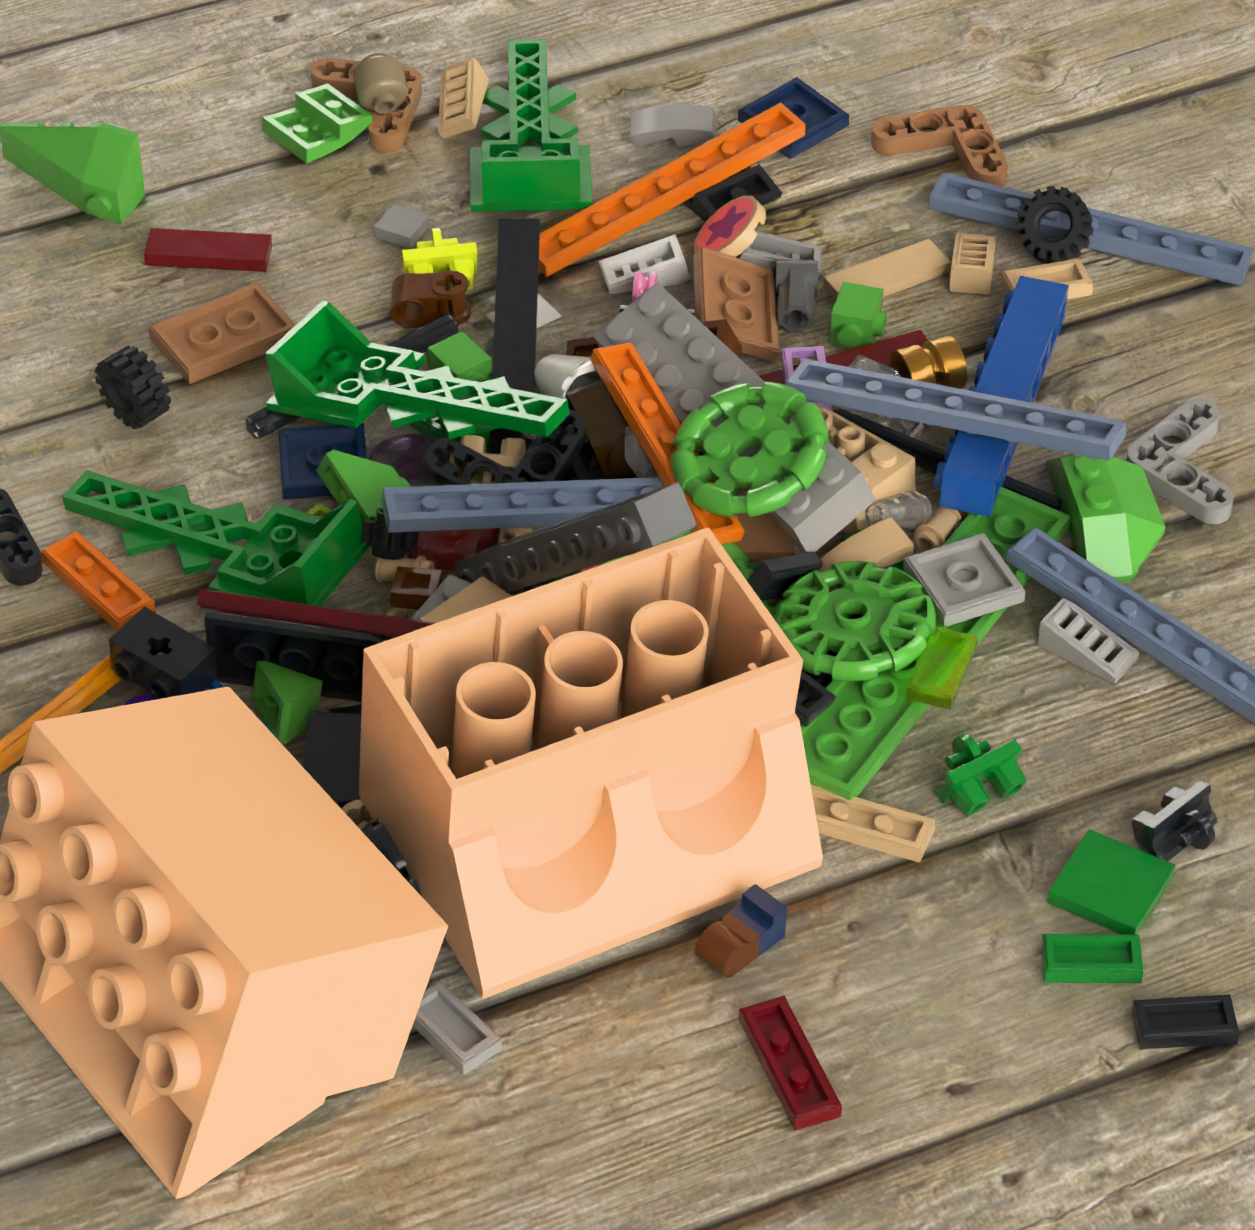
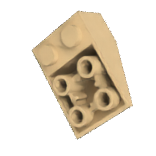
M820 404L816 405L826 421L829 442L862 472L876 499L875 502L846 525L841 532L849 535L887 519L916 498L915 457Z

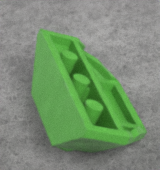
M1085 455L1046 460V469L1055 494L1062 499L1061 511L1071 516L1069 533L1076 553L1119 582H1131L1138 573L1139 567L1149 557L1165 533V524L1143 467L1113 456L1111 460L1093 459Z

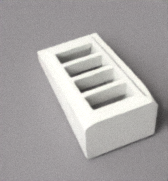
M676 234L598 261L609 294L632 291L636 271L632 272L631 269L637 268L640 269L638 272H642V275L645 277H649L651 273H657L658 283L663 287L691 281ZM623 271L624 276L617 278L615 272Z

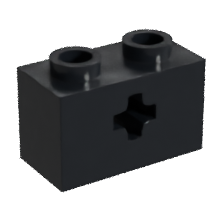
M145 606L109 639L111 669L123 680L132 681L146 689L156 699L201 692L217 679L216 648Z

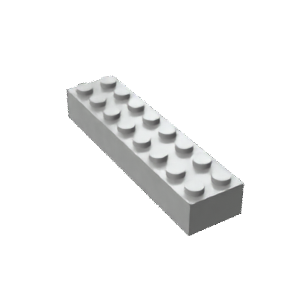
M658 282L593 335L600 348L632 342L681 424L695 407L698 409L703 408L710 402L709 396L722 389L750 382L751 387L764 385V381ZM752 404L759 406L763 410L764 404ZM795 415L786 422L787 425L795 420ZM720 416L711 424L717 428L725 419ZM830 442L823 449L827 453L825 463L805 492L799 490L791 497V503L765 514L804 553L816 552L876 501L862 472ZM749 447L740 456L752 457L761 450V447ZM794 448V452H799L801 448ZM751 488L738 489H740L745 495H747L748 490Z

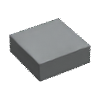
M393 203L374 226L375 238L411 249L430 226L429 214Z

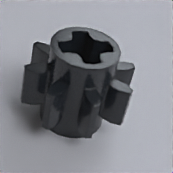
M382 507L376 510V516H370L369 520H364L362 542L371 543L370 547H372V554L374 556L397 560L405 557V550L412 551V546H417L419 531L388 533Z

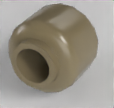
M384 53L370 54L354 70L353 79L360 105L365 109L376 111L380 114H387L394 111L406 100L408 88L401 62L396 58Z

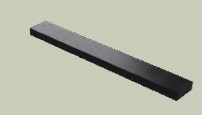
M499 218L492 379L504 376L510 387L535 393L534 370L536 368L540 219ZM504 428L492 430L489 436V454H500L502 440L506 438L525 440L527 452L533 442V434Z

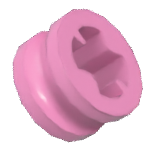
M636 271L633 282L632 303L658 282L657 273H651L649 277H645L642 275V272Z

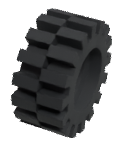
M1048 186L1047 191L1041 192L1040 189L1033 192L1035 196L1032 199L1027 197L1023 201L1025 205L1023 210L1019 209L1017 213L1019 223H1016V230L1019 233L1018 237L1021 243L1035 259L1041 262L1043 260L1048 263L1065 261L1073 256L1078 258L1082 255L1081 249L1089 246V236H1093L1094 228L1091 224L1093 219L1086 204L1081 200L1080 196L1075 192L1071 193L1068 188L1061 187L1059 190L1055 189L1054 186ZM1051 211L1064 212L1070 219L1068 233L1059 240H1048L1040 233V221L1044 215Z
M125 346L97 364L95 373L98 376L95 377L97 384L102 386L98 389L100 395L106 396L108 401L105 404L107 407H113L115 410L113 415L117 419L122 418L123 424L127 427L131 425L132 429L141 428L169 410L170 406L168 404L171 403V397L167 395L170 392L168 385L162 383V380L165 378L162 372H156L155 367L157 365L153 360L148 362L147 354L144 351L139 352L138 347Z

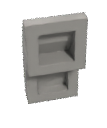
M690 104L663 105L631 112L630 138L635 148L672 137L678 149L715 138V111L713 107Z

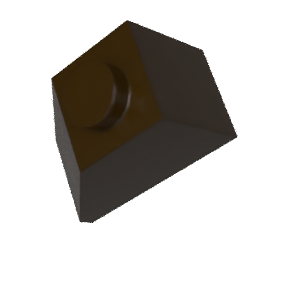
M601 378L567 392L574 411L578 412L585 421L587 443L592 450L599 470H602L606 479H621L648 467L633 431Z

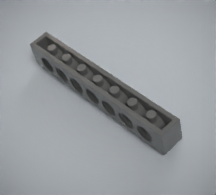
M679 482L496 543L454 564L459 573L458 578L473 583L483 576L508 593L654 547L696 527L697 524Z

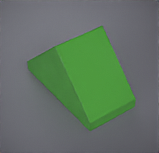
M257 661L251 703L268 730L281 744H286L308 728L310 712H318L323 681L268 661Z

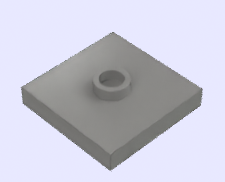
M985 533L904 558V571L923 586L924 595L932 598L936 617L943 627L1022 603L1025 600V589Z

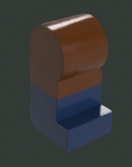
M754 884L742 894V902L725 915L722 921L714 922L704 930L696 943L695 955L724 977H733L785 937L787 907Z

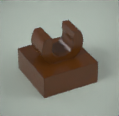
M397 566L390 591V607L420 609L442 584V570Z

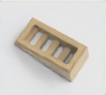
M475 58L443 68L440 83L438 134L442 139L476 128L489 78Z
M956 233L949 292L990 295L997 236Z

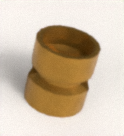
M944 336L927 341L923 348L919 345H913L895 350L891 354L890 369L892 376L959 389L964 388L967 383L965 358L959 344L952 336Z

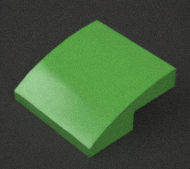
M325 84L295 93V108L262 117V131L305 163H309L336 151L353 140L372 123L373 115L331 85Z

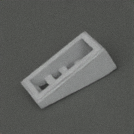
M756 231L758 235L753 243L736 257L773 269L774 278H776L777 259L818 260V279L821 274L822 247Z
M1062 598L1040 623L1038 646L1114 685L1139 657V652L1079 606L1065 598ZM1094 645L1098 647L1095 652L1091 650ZM1109 654H1112L1116 657L1110 663L1106 662L1104 659Z

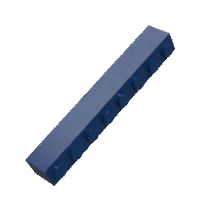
M1025 276L1019 277L1015 290H1008L1006 293L1003 314L997 315L993 338H988L984 362L979 361L974 386H969V391L1030 403L1034 402L1065 320L1069 285ZM955 430V436L957 437L950 436L947 442L944 458L946 463L939 462L935 475L934 487L941 488L939 506L991 517L1018 442H1009L1005 439L980 434H968L964 431Z

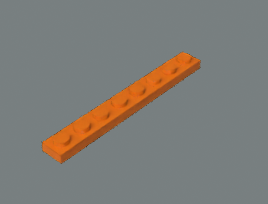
M780 102L541 232L539 271L545 277L554 274L694 197L696 193L729 178L805 136V123Z

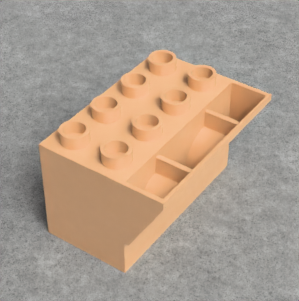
M709 527L363 650L359 797L373 820L378 818L379 822L383 823L407 863L405 867L409 874L408 878L410 880L415 879L422 898L448 925L445 939L482 999L740 899L742 894L754 884L765 889L822 866L823 855L800 721L795 714L803 659Z
M230 687L33 722L21 766L15 767L8 779L10 806L0 838V981L175 1199L190 1195L323 1105L326 1096L394 1078L448 925Z

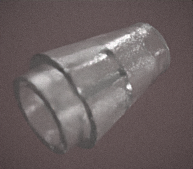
M907 490L876 500L865 510L866 521L870 526L892 517L906 533H914L919 525L927 524L931 520L932 515L931 504L928 498L915 490Z

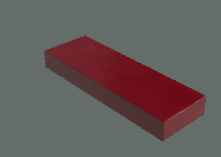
M151 228L144 252L145 265L267 272L272 250V234Z
M785 995L739 1009V1022L794 1130H800L841 1117L842 1105Z

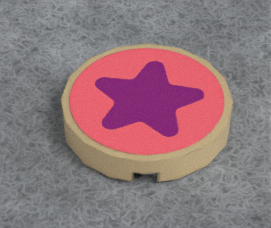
M741 196L731 200L719 208L700 229L694 241V252L700 246L737 257L756 239L755 237L758 233L754 229L759 222L762 225L765 223V208L753 196Z

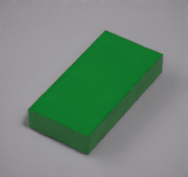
M1042 934L1041 948L1044 982L1142 983L1143 964L1140 935Z

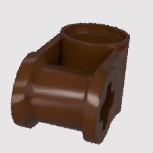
M450 270L441 273H405L399 275L392 282L390 313L392 320L403 328H415L423 326L445 314H449L457 321L458 325L465 323L471 316V307L465 298V292L468 289L467 277L463 273ZM450 282L453 284V290L449 291ZM449 306H453V314L449 313Z

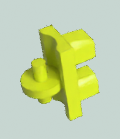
M432 228L430 241L416 242L417 249L402 250L403 274L458 271L467 277V290L473 289L474 274H477L478 252L476 242L458 244L457 238L442 239L440 228Z

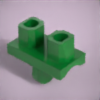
M967 734L956 737L952 742L954 754L945 758L947 767L952 771L947 772L945 775L946 784L938 788L935 793L942 804L953 799L955 804L968 817L987 806L991 800L982 784L991 780L1002 798L1018 792L1027 781L1021 767L1017 763V759L1023 752L1022 748L1015 739L989 752L991 747L986 739L975 742Z

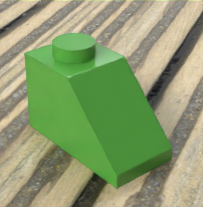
M336 450L326 453L316 469L339 505L349 499L358 501L362 529L364 527V520H369L370 516H376V510L383 507L381 502L383 488L411 487L406 479L399 477L393 466Z

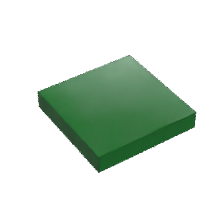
M1089 829L1048 891L1047 903L1120 934L1137 935L1174 877L1176 865Z

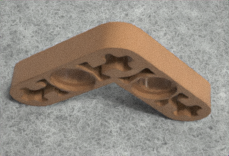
M337 58L317 60L311 66L312 87L315 88L329 84L346 97L358 99L353 74L361 61ZM402 66L408 88L406 100L398 106L403 108V110L392 111L387 114H380L376 111L372 113V123L368 126L369 144L376 151H396L405 142L422 96L421 74L414 68Z
M957 105L878 119L872 126L871 145L880 154L896 155L953 145L969 179L1004 187L1006 184L1007 161L983 114L973 106ZM920 128H931V129H934V130H936V131H933V132H924V131H920V130H918V129H920ZM969 146H982V147H984V148H986V149H983V150H974V149H970V148H968V147H969Z

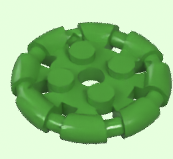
M765 381L763 386L751 387L750 382L736 384L709 396L710 402L701 409L695 407L688 414L673 441L677 451L671 455V466L676 483L679 482L683 493H689L693 497V503L702 510L715 515L734 518L737 513H748L749 517L773 512L791 503V497L799 490L805 492L817 478L825 463L827 453L823 449L829 442L827 424L821 411L815 403L806 402L804 393L788 385ZM752 404H764L763 410L759 406ZM795 415V420L787 425L786 422ZM722 416L725 421L715 428L711 423ZM749 447H761V450L752 457L740 456ZM794 448H801L799 452H794ZM694 452H705V456H694ZM715 479V483H710L711 480ZM738 488H751L748 490L747 495L738 496Z
M868 561L835 563L831 565V569L822 572L815 569L805 574L787 588L783 593L784 601L776 604L773 614L774 620L803 659L802 669L816 676L821 672L832 674V679L838 681L871 680L878 678V672L890 669L894 673L903 669L918 658L927 648L926 640L933 637L936 627V610L932 598L923 594V586L915 578L895 567L889 566L887 569L876 567L874 562ZM837 586L838 589L829 592V587ZM854 614H859L863 616L858 619H848L851 618ZM830 650L838 654L837 656L827 655Z

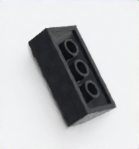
M206 611L204 616L206 641L216 648L217 680L219 682L253 687L257 661H268L323 681L321 697L362 702L363 650L396 638L225 611Z

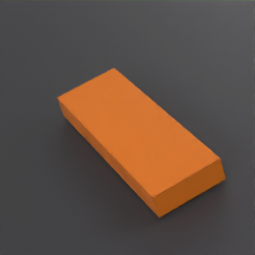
M75 531L40 551L42 562L117 631L144 606L156 613L155 601L79 532Z

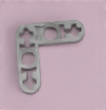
M1197 398L1185 402L1128 447L1126 461L1143 467L1153 492L1204 523L1221 524L1231 517L1234 499L1232 490L1224 483L1185 460L1187 456L1211 439L1218 430L1220 416L1218 406L1207 399ZM1174 436L1182 439L1183 442L1173 444L1164 441L1162 438ZM1183 478L1190 484L1179 486L1170 483L1168 480Z

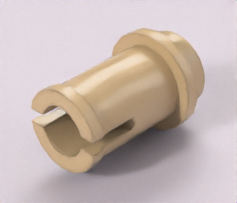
M941 507L927 524L919 525L914 531L913 544L917 552L921 553L943 546L962 523L959 522L962 520L960 513L954 509Z
M421 555L416 559L402 558L397 560L378 557L375 577L377 582L393 583L397 566L435 569L434 562L427 561V558Z

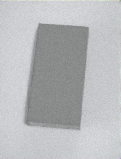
M441 981L425 990L412 1026L463 1076L502 1050L501 1038Z

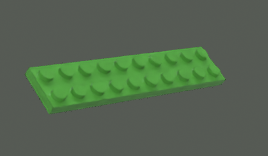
M1002 487L991 517L969 513L944 545L985 533L1022 587H1024L1031 577L1006 561L1008 550L1034 527L1060 542L1070 529L1071 516ZM1007 608L947 627H943L936 617L933 637L926 640L927 648L918 658L903 669L894 673L890 669L878 672V678L871 680H832L826 689L836 696L835 702L807 727L800 724L810 784L819 786L849 801L853 797H858Z

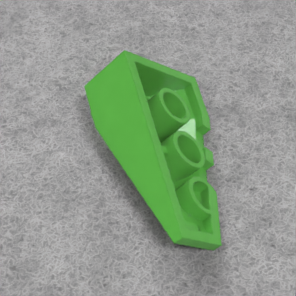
M3 122L0 125L4 158L87 214L122 224L145 197L139 136L136 132L103 122H92L88 127H75L73 122H62L58 127H46L41 122Z

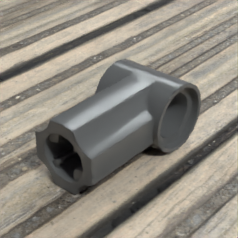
M777 259L775 294L779 296L777 299L778 325L786 328L788 333H803L804 329L813 326L814 297H817L818 260Z

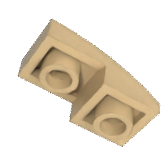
M889 517L861 530L820 558L823 564L819 572L831 569L832 564L848 561L874 562L876 567L885 568L903 561L905 557L912 556L914 544L895 520ZM837 586L829 587V592L838 589Z

